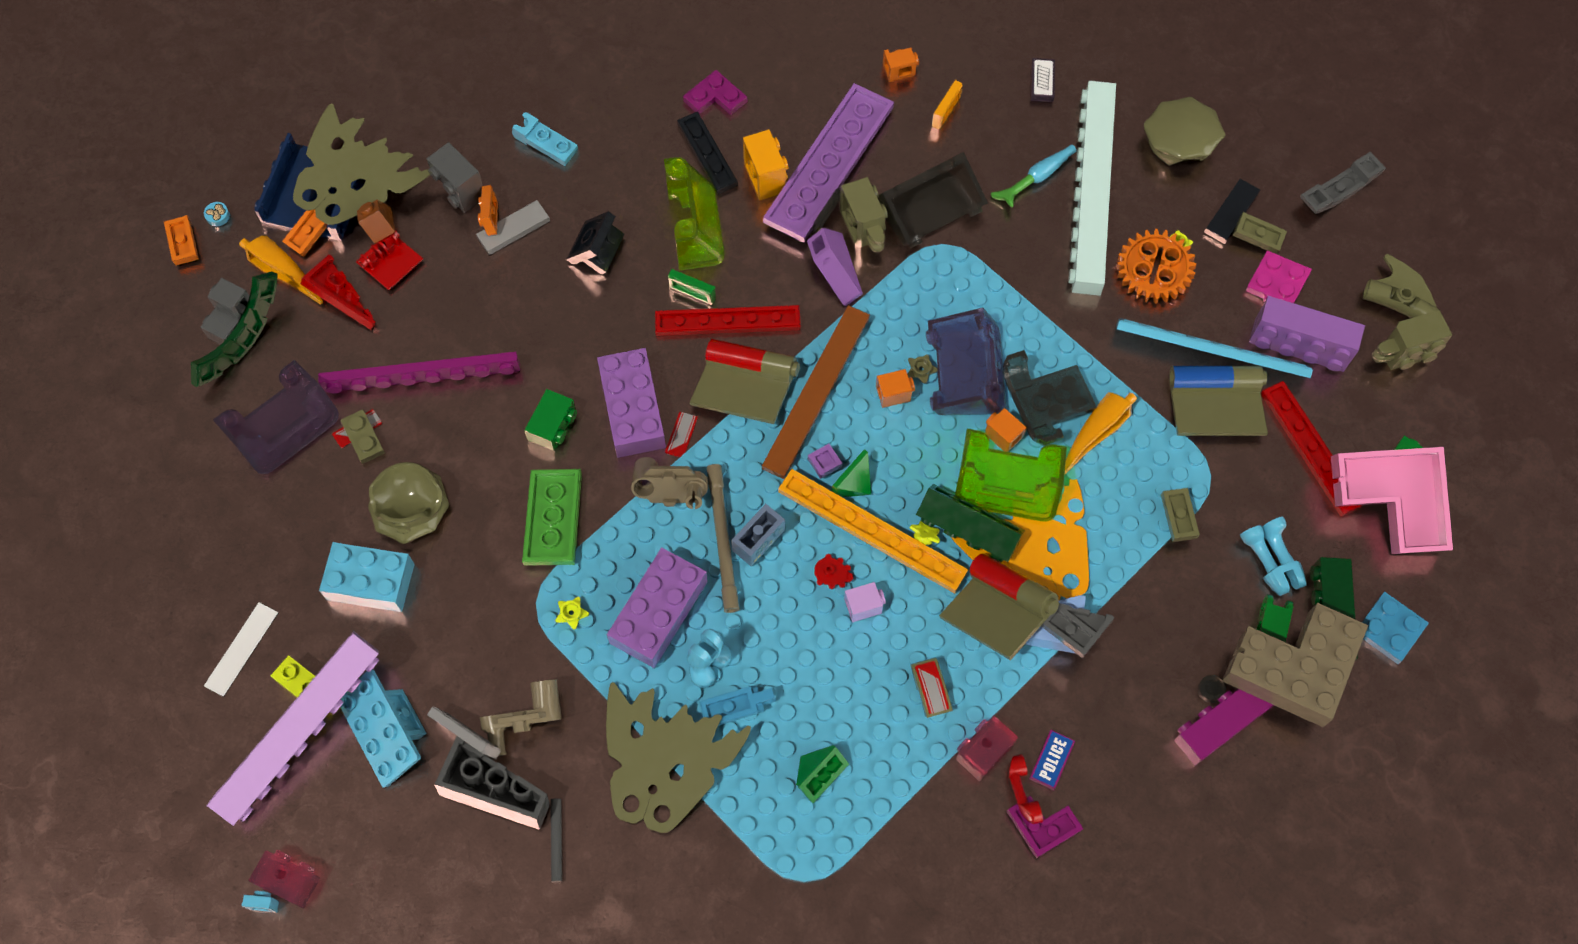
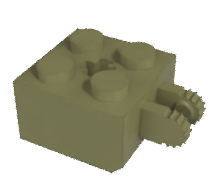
M868 177L841 185L840 213L854 244L859 247L869 245L872 251L880 253L884 249L887 211L884 204L880 205L878 201L879 195L876 186L871 185Z
M1440 310L1399 321L1389 337L1384 342H1380L1377 350H1374L1372 359L1376 363L1387 362L1390 370L1396 368L1407 369L1420 361L1428 363L1436 359L1440 350L1446 347V343L1452 337V333Z

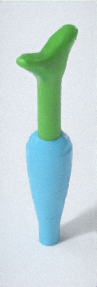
M1071 144L1064 150L1039 161L1029 169L1028 175L1011 188L992 192L991 197L1006 201L1010 207H1013L1016 194L1032 183L1038 184L1046 180L1076 152L1075 146Z

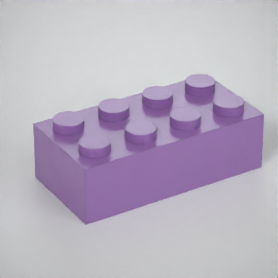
M1268 296L1255 318L1249 343L1261 349L1277 351L1284 356L1303 359L1310 364L1316 363L1325 366L1332 371L1344 372L1359 351L1365 325Z
M646 348L597 357L617 458L666 448Z
M661 547L608 631L609 643L655 669L707 584V572Z

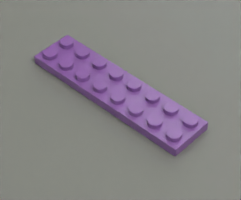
M854 83L764 215L763 223L804 243L894 108V102Z

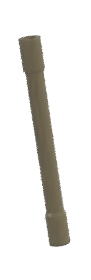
M712 464L707 466V477L711 491L721 572L723 608L725 613H733L739 611V602L734 580L724 501L722 466Z

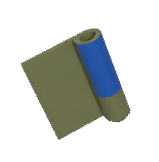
M1171 366L1169 384L1177 436H1267L1268 431L1260 393L1263 385L1267 383V372L1263 371L1262 366Z

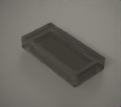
M839 188L834 190L812 223V235L822 228L840 201L841 190Z

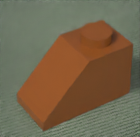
M380 200L367 202L357 210L358 223L374 244L395 232L392 209Z

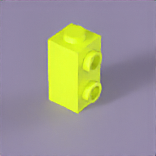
M288 655L271 674V677L297 698L315 675Z

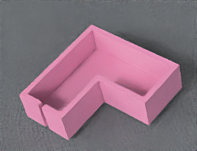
M1444 447L1339 453L1331 456L1333 479H1338V483L1333 484L1335 507L1387 503L1391 554L1453 550Z

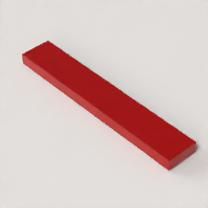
M799 305L655 311L656 336L801 330Z
M1284 380L1262 390L1261 395L1335 507L1333 484L1338 483V479H1333L1332 453ZM1363 505L1338 506L1335 509L1340 517L1361 508Z

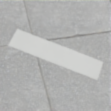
M261 603L257 604L204 687L221 696L225 695L278 614L277 611Z

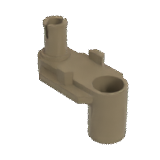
M642 457L635 462L631 485L632 493L635 496L648 499L651 503H663L666 507H674L676 503H686V506L690 509H693V503H695V509L701 507L702 497L707 493L708 479L704 473L693 471L689 466H658V463L650 457Z
M557 679L530 683L533 710L480 717L481 731L487 733L488 741L495 746L497 745L501 752L498 756L507 755L503 733L506 727H513L514 733L531 731L530 724L562 719Z

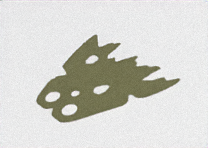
M329 104L322 114L307 148L306 155L314 163V166L307 167L300 172L293 193V200L296 205L306 211L315 209L316 217L328 225L338 224L357 216V210L367 202H373L378 199L384 203L388 197L387 190H391L394 193H403L430 175L428 169L420 171L418 167L405 172H397L413 154H402L398 151L388 153V147L385 146L387 138H383L368 146H364L362 140L355 142L354 137L364 123V118H351L345 123L340 124L334 104ZM336 137L344 140V145L339 150L331 148L332 142ZM357 179L366 180L364 186L358 191L351 188L353 181ZM335 187L337 189L336 193L330 194L328 192L329 188ZM305 190H315L317 198L312 202L304 201L302 194ZM330 204H337L340 207V213L337 216L330 217L325 213L326 207Z
M612 682L607 699L608 754L622 764L621 768L614 771L610 781L615 815L623 821L634 824L644 819L647 828L660 833L669 832L682 821L714 785V776L711 768L722 770L727 768L735 759L750 734L751 726H746L739 733L732 729L723 739L712 743L717 726L722 719L721 715L717 714L711 718L703 717L694 723L693 717L687 713L688 707L685 704L668 723L662 717L654 721L652 718L655 694L653 688L647 692H641L634 703L630 705L617 685ZM634 721L640 722L644 726L643 735L636 739L631 736V724ZM677 764L684 765V771L679 781L671 780L669 772ZM650 785L657 786L658 789L655 794L649 793L648 788ZM629 795H634L639 799V807L632 813L625 811L623 808V801ZM660 805H665L670 809V817L663 823L656 821L654 818V810Z

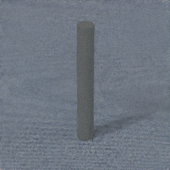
M559 798L551 799L552 883L562 882V805Z

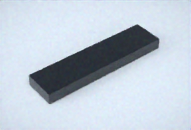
M698 111L678 119L677 125L716 194L718 195L737 187L738 181Z

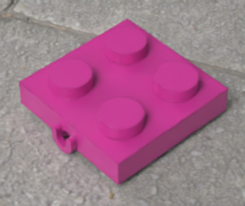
M1267 250L1248 284L1246 292L1262 298L1264 302L1268 296L1295 304L1312 269Z

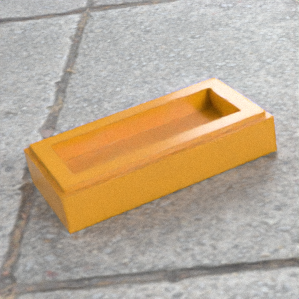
M957 80L953 82L934 112L932 127L939 130L945 123L961 97L963 86L961 82Z

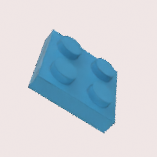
M1384 591L1362 620V623L1368 625L1363 640L1399 664L1429 622Z

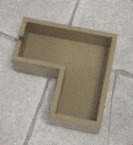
M1317 603L1308 612L1295 647L1248 626L1239 638L1232 655L1234 657L1230 660L1222 681L1324 727L1334 718L1368 625Z

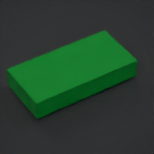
M671 269L668 274L669 287L671 289L713 305L716 299L715 286L674 269Z

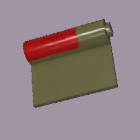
M711 339L706 349V367L690 400V405L775 424L792 379L798 376L800 363L797 362V358Z
M979 554L970 566L972 580L939 616L942 620L1011 661L1047 618L1057 611L1059 606L1058 595L988 555Z

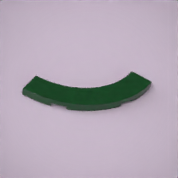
M271 271L252 276L248 304L233 332L215 350L191 362L192 385L199 387L218 378L223 374L222 371L231 364L235 365L249 351L267 322L268 318H266L270 303L273 304L275 299L277 273Z

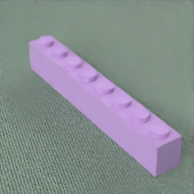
M353 631L209 800L207 806L233 826L238 820L243 822L253 811L250 805L255 799L262 800L272 787L268 784L275 776L280 779L290 767L287 764L288 760L293 755L298 757L308 745L305 740L312 733L316 736L326 723L323 719L330 712L334 715L344 703L341 700L343 695L347 691L352 693L361 683L359 676L365 670L370 672L379 661L376 657L379 651Z

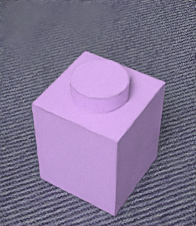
M875 582L846 590L844 594V600L852 623L882 614L883 604H886L882 589L877 590Z

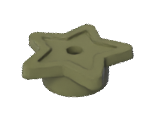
M927 354L916 359H908L911 366L907 374L908 378H918L923 384H926L929 375L938 371V368L931 364Z

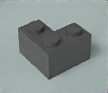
M449 142L426 158L430 167L428 169L429 174L435 181L440 180L443 183L444 189L449 194L447 199L454 208L459 207L466 213L479 203L478 198L482 195L483 186L479 171Z
M223 278L210 289L207 297L214 306V310L205 317L200 327L208 339L220 345L229 337L239 323L250 297L245 289Z

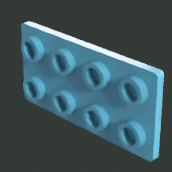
M371 670L370 672L366 671L359 678L361 683L352 693L347 691L343 695L341 700L344 703L340 708L381 786L384 788L390 786L421 759L412 740L421 739L426 734V731L403 689L385 690L375 671Z

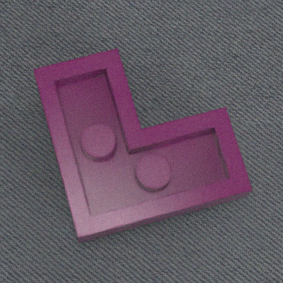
M715 70L683 95V101L695 112L698 111L699 114L716 102L732 115L747 103V96Z
M1031 796L1027 797L1028 803L1034 801ZM1018 804L1006 811L1036 859L1083 830V827L1069 806H1066L1047 819L1043 816V822L1038 824L1029 823L1019 811Z

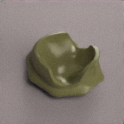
M1193 97L1161 102L1144 123V130L1152 151L1167 165L1184 160L1197 159L1202 161L1213 152L1215 147L1225 137V132L1216 111Z
M401 462L383 470L369 487L370 501L368 508L375 530L402 544L409 543L435 531L449 507L441 477L417 463Z

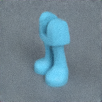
M1284 517L1271 520L1263 526L1252 527L1240 534L1241 540L1254 550L1268 573L1263 577L1264 581L1279 596L1289 593V583L1294 589L1307 586L1301 563L1294 561L1283 542L1281 534L1287 526ZM1264 537L1268 541L1275 555L1277 556L1281 564L1280 566L1276 564L1270 551L1268 550Z
M712 629L705 630L701 634L699 644H693L688 651L687 661L690 663L691 681L699 688H708L714 684L715 672L710 664L723 668L729 665L732 660L731 651L723 644L720 633Z

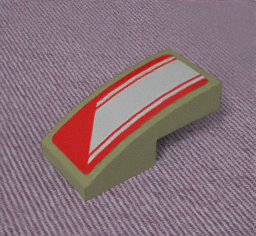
M934 657L910 664L925 717L929 718L953 711L937 658Z

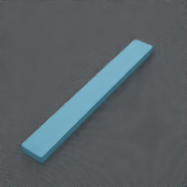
M1122 318L1118 319L1116 325L1118 330L1311 378L1313 372L1312 368L1305 364Z

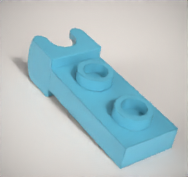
M524 112L525 127L513 125L512 134L514 138L525 145L529 144L563 166H566L578 151V145L540 123L536 117Z

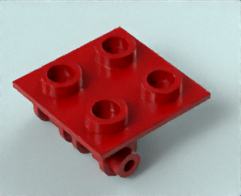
M396 230L393 234L378 241L375 245L372 244L371 248L365 254H361L360 258L356 261L361 268L388 290L394 287L423 260L418 253L398 238L400 235Z

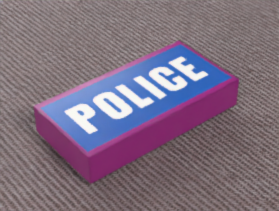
M1050 730L1029 779L1054 791L1075 740Z

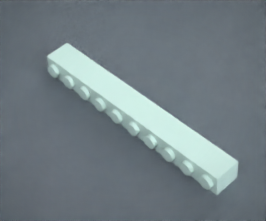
M1088 81L1086 90L1082 89L1080 103L1084 104V109L1080 110L1079 123H1083V128L1079 129L1078 142H1082L1081 148L1078 147L1077 161L1080 162V167L1076 169L1075 181H1079V187L1075 188L1074 201H1078V206L1074 207L1072 220L1076 222V228L1073 227L1071 242H1075V248H1071L1070 262L1074 263L1073 269H1070L1068 283H1072V293L1100 296L1105 284L1116 83Z

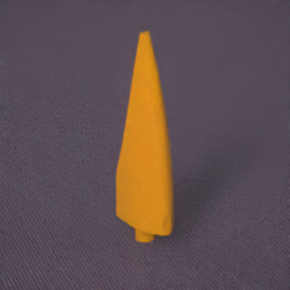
M268 236L257 237L251 242L246 238L240 241L239 246L246 251L247 260L262 272L273 271L277 273V278L296 288L320 305L323 303L321 297L300 284L305 273Z
M1108 392L1099 402L1075 438L1060 473L1062 476L1101 441L1115 433L1131 416L1132 404L1137 400L1133 393H1129L1123 398Z

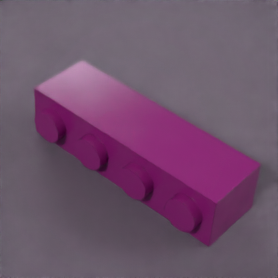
M1240 689L1235 693L1229 690L1218 699L1220 704L1215 708L1209 705L1198 714L1200 718L1198 721L1192 724L1189 720L1177 730L1180 734L1174 741L1196 766L1274 705Z

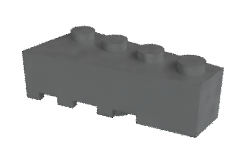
M456 736L434 784L440 796L539 830L550 806L548 795L519 775L516 776L507 770L505 766L499 762L496 763L458 736Z

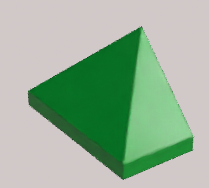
M865 449L832 485V492L841 497L871 495L868 452Z
M834 745L800 756L796 785L808 800L814 803L849 763Z

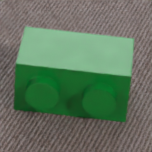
M546 389L524 430L527 440L555 451L557 445H561L565 439V430L568 424H572L576 418L577 410L574 400Z

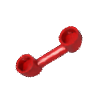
M1023 754L1015 755L1011 759L1009 779L1019 811L1029 823H1042L1043 816L1038 801L1028 803L1020 778L1028 775Z

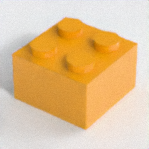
M770 129L743 137L744 165L759 201L779 195L788 181L786 170L789 169L785 156L781 157L779 141L777 137L773 138Z

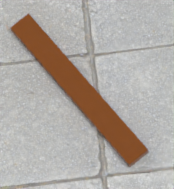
M849 305L847 306L763 462L762 470L785 479L868 323L870 314Z

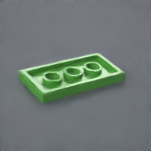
M581 469L531 470L522 558L523 565H575L582 479Z

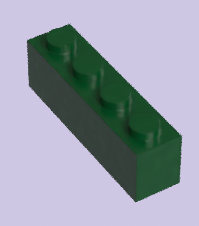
M935 484L928 488L916 513L926 525L932 527L935 525L944 529L943 532L946 535L966 540L968 546L976 550L983 549L989 552V556L999 562L1004 560L1008 562L1011 559L1025 532L1024 529Z
M1320 557L1310 569V579L1314 581V590L1311 595L1312 605L1319 603L1355 619L1352 559Z

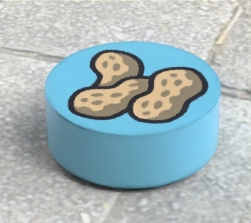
M213 202L205 208L204 217L210 225L222 226L228 222L230 212L225 204Z

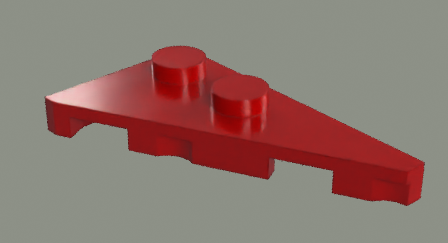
M328 254L302 277L300 284L372 330L376 321L373 320L369 309L363 308L359 302L360 296L352 284L346 280L343 271H338L333 264V256Z

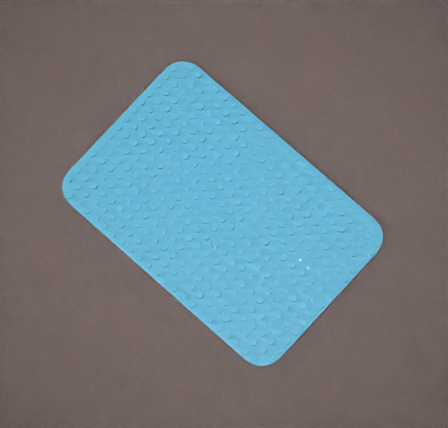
M947 244L927 246L913 253L852 306L870 314V319L790 470L793 469L832 491V485L865 449L868 452L871 495L842 498L914 538V531L909 527L911 525H919L921 517L917 516L916 513L928 488L933 484L976 506L980 505L984 510L1002 519L1012 520L1013 497H1016L1020 502L1027 501L1032 503L1035 511L1043 512L1047 509V502L1042 498H1037L1033 501L1034 495L1040 492V487L1043 484L1048 485L1050 494L1058 506L1062 499L1064 486H1069L1070 479H1077L1083 503L1081 500L1074 498L1069 501L1068 508L1070 511L1078 513L1083 509L1084 505L1083 517L1074 522L1075 525L1083 527L1087 532L1089 585L1087 591L1081 596H1086L1084 609L1090 610L1091 613L1095 614L1171 539L1161 493L1168 490L1188 488L1195 515L1209 495L1211 473L1207 460L1186 436H1177L1176 427L982 260L962 247ZM842 316L795 356L797 362L800 363L799 373L797 377L792 379L775 424L729 414L671 465L689 466L693 471H700L706 476L707 466L712 464L722 466L723 493L739 611L725 613L723 608L721 572L709 485L707 493L702 497V505L698 509H695V503H693V509L688 508L686 503H676L674 507H666L663 503H651L648 499L635 496L576 548L575 565H557L542 582L536 600L538 623L548 639L606 700L608 699L609 687L612 682L617 685L630 705L634 703L641 692L654 689L655 694L652 707V718L654 721L662 717L668 723L686 704L688 707L687 713L693 717L695 723L703 718L700 701L749 686L751 688L758 687L759 692L772 688L775 702L763 705L764 711L717 726L712 743L723 739L732 729L739 733L746 726H751V730L745 744L727 768L722 770L711 768L714 776V785L701 799L766 867L782 878L803 883L826 879L841 869L1058 652V650L1024 645L1010 661L940 618L939 615L972 580L970 566L973 561L950 536L943 532L944 529L935 525L934 528L940 530L937 535L940 542H932L931 545L926 546L968 569L955 594L778 492V488L784 479L762 470L763 462ZM926 354L929 355L931 364L938 368L937 373L929 375L926 384H923L918 378H913L915 391L912 392L910 402L882 408L876 389L877 376L906 369L908 374L911 369L908 362L909 358L916 359ZM1108 392L1123 398L1129 393H1133L1137 400L1132 404L1131 416L1115 433L1101 441L1062 476L1060 473L1074 440L1099 402ZM1004 408L1027 427L1024 437L1007 454L985 435L987 419L994 412L998 414ZM830 444L841 460L842 467L820 479L808 461V455ZM767 504L785 519V531L751 567L732 551L731 540ZM1055 515L1052 517L1053 520L1066 525V519L1063 516ZM1052 537L1047 541V550L1055 554L1060 551V546ZM662 547L705 570L708 582L654 669L611 645L607 633ZM826 554H830L836 560L843 558L842 564L844 566H851V570L848 572L853 574V580L845 582V587L840 588L837 584L834 589H829V586L824 583L821 586L816 583L815 565L819 560L825 558ZM1045 567L1043 572L1045 575H1051L1052 569ZM1066 574L1063 577V585L1068 589H1075L1079 585V579L1074 574ZM875 582L877 590L882 589L886 604H883L882 614L852 623L844 600L845 591ZM580 597L581 608L589 612L588 617L580 619L575 630L568 623H557L555 620L560 614L558 601L566 602ZM570 611L569 614L573 615L574 611ZM707 629H712L720 633L723 644L731 651L732 660L729 665L723 668L710 664L715 672L714 684L708 688H699L691 681L690 663L687 661V654L693 644H699L701 634ZM936 657L953 711L927 718L925 717L919 691L916 689L910 664ZM634 721L631 726L642 736L643 724ZM834 745L848 761L849 765L820 797L812 803L796 785L800 756ZM677 764L672 769L682 777L684 765Z

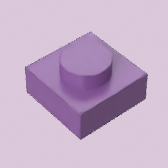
M830 444L808 455V461L820 479L842 467L841 460Z

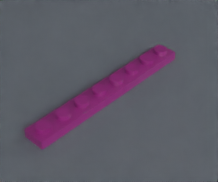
M517 352L324 372L318 373V382L324 392L336 394L343 390L362 391L371 387L388 388L391 385L398 384L409 386L416 382L427 381L429 383H436L443 379L461 380L465 377H487L489 374L498 373L509 375L520 371V361Z

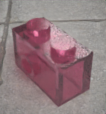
M995 716L989 721L984 719L975 728L974 731L977 734L973 739L969 740L966 738L957 748L960 753L956 760L978 781H981L1018 739Z
M276 850L275 854L265 851L248 881L304 909L320 880L318 876L313 874L315 868L303 862H300L297 866L289 862L292 858L291 856L279 850Z

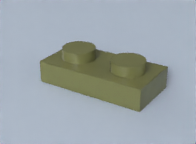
M1243 212L1238 220L1233 236L1277 254L1281 249L1287 231Z
M363 409L340 420L362 464L385 454Z
M1188 488L1163 491L1161 498L1172 542L1197 539L1200 534Z

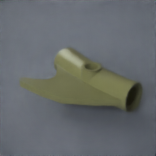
M1386 254L1383 259L1392 272L1391 276L1379 280L1369 279L1363 294L1364 300L1383 305L1409 318L1439 310L1422 276L1407 264L1389 254Z

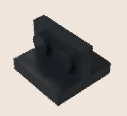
M607 211L586 220L566 260L573 265L583 261L600 274L606 273L624 236L622 231L612 225L616 216Z

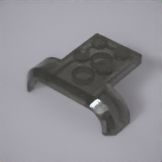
M1025 350L1007 355L1003 364L1004 379L1022 421L1027 427L1026 430L1034 442L1045 446L1062 440L1064 435L1061 428L1055 429L1053 425L1091 413L1097 408L1077 365L1031 380L1027 366L1028 357Z

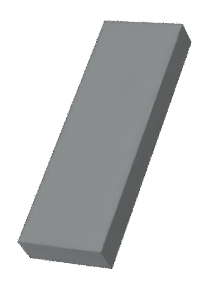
M536 200L497 222V234L488 236L484 229L477 233L476 236L486 252L491 255L550 222V218Z
M432 707L427 714L481 753L496 759L501 752L497 746L449 713L437 707Z

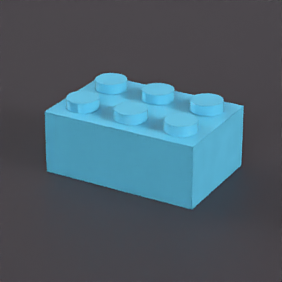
M333 542L319 591L327 601L402 612L415 564L409 554Z

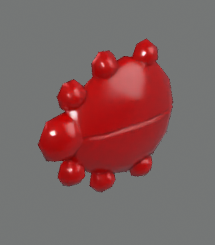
M826 554L825 558L819 560L815 565L816 583L820 586L824 583L829 586V589H834L837 584L840 588L845 587V582L853 580V574L848 572L851 570V566H844L842 564L843 558L836 560L830 554Z

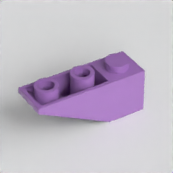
M822 228L810 237L807 243L813 261L842 304L847 306L863 293L843 234Z

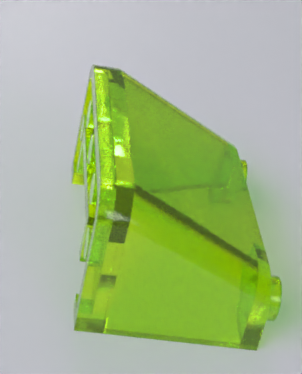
M680 157L664 159L669 199H673V197L678 199L682 208L690 207L692 218L680 220L674 228L679 270L720 264L724 259V245L713 184L685 159Z
M967 429L955 495L988 512L1046 522L1052 520L1056 515L1064 486L1067 447L1049 444L1041 448L1038 457L989 449L990 441L987 434L978 430Z

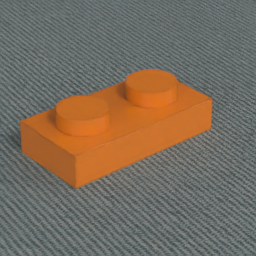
M491 185L482 186V195L478 198L481 213H478V222L480 227H484L488 236L497 234L498 200Z
M315 209L305 211L282 242L304 257L327 228L328 224H325L316 217Z
M186 215L164 221L170 253L175 266L198 260V252L189 217Z

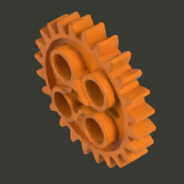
M1155 229L1154 235L1145 230L1144 237L1136 233L1135 240L1129 238L1127 245L1122 246V253L1118 255V260L1120 261L1117 262L1116 269L1120 270L1118 278H1124L1121 285H1129L1128 293L1136 291V299L1141 295L1145 296L1146 303L1150 297L1157 304L1159 298H1162L1167 303L1169 295L1173 299H1177L1178 292L1184 294L1185 287H1190L1191 279H1194L1195 272L1193 270L1196 268V263L1192 262L1194 261L1195 254H1189L1191 246L1183 247L1185 239L1176 241V233L1168 237V230H1165L1163 235H1159L1158 229ZM1162 248L1163 253L1153 284H1150L1149 281L1158 250ZM1142 251H1150L1152 254L1146 255ZM1172 256V257H1174L1176 260H1175V261H1170V260H1168L1166 257ZM1143 271L1147 275L1140 276L1136 272ZM1161 277H1166V278H1168L1170 281H1169V282H1164V281H1162L1160 278H1161Z

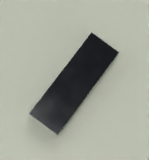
M1239 179L1206 227L1204 233L1225 244L1235 230L1241 214L1247 212L1258 196L1260 189Z

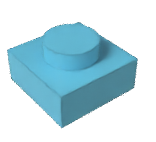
M254 891V896L244 895L242 907L249 910L276 913L279 901L272 898L271 893Z

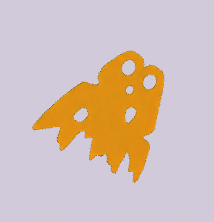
M1070 479L1069 486H1064L1062 499L1058 506L1050 494L1048 485L1043 484L1040 487V492L1036 493L1033 499L1034 501L1037 498H1042L1047 502V509L1043 512L1035 511L1032 503L1027 501L1020 502L1016 497H1013V519L1004 520L1024 529L1025 532L1011 559L1008 562L1004 560L1000 563L1047 587L1058 595V601L1061 596L1068 599L1083 595L1089 585L1087 532L1083 527L1075 525L1074 522L1083 517L1084 505L1083 509L1078 513H1074L1068 508V503L1071 499L1076 498L1083 503L1077 479ZM1061 515L1066 519V524L1053 520L1052 517ZM960 537L952 538L972 560L979 554H986L988 556L990 554L983 549L976 550L966 544L967 541ZM1052 537L1060 546V551L1055 554L1047 550V541ZM1045 567L1052 569L1051 575L1044 574L1043 570ZM1066 574H1074L1078 577L1079 585L1075 589H1068L1063 585V577Z

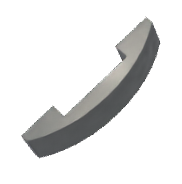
M1369 152L1354 161L1349 169L1321 186L1317 184L1301 194L1300 198L1315 214L1321 213L1354 195L1385 171L1386 167Z

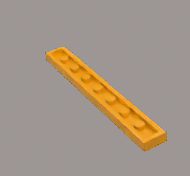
M793 469L790 470L778 488V492L954 594L968 572L967 568Z

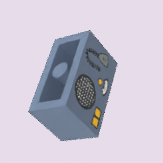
M765 504L731 540L732 551L752 567L785 531V519Z

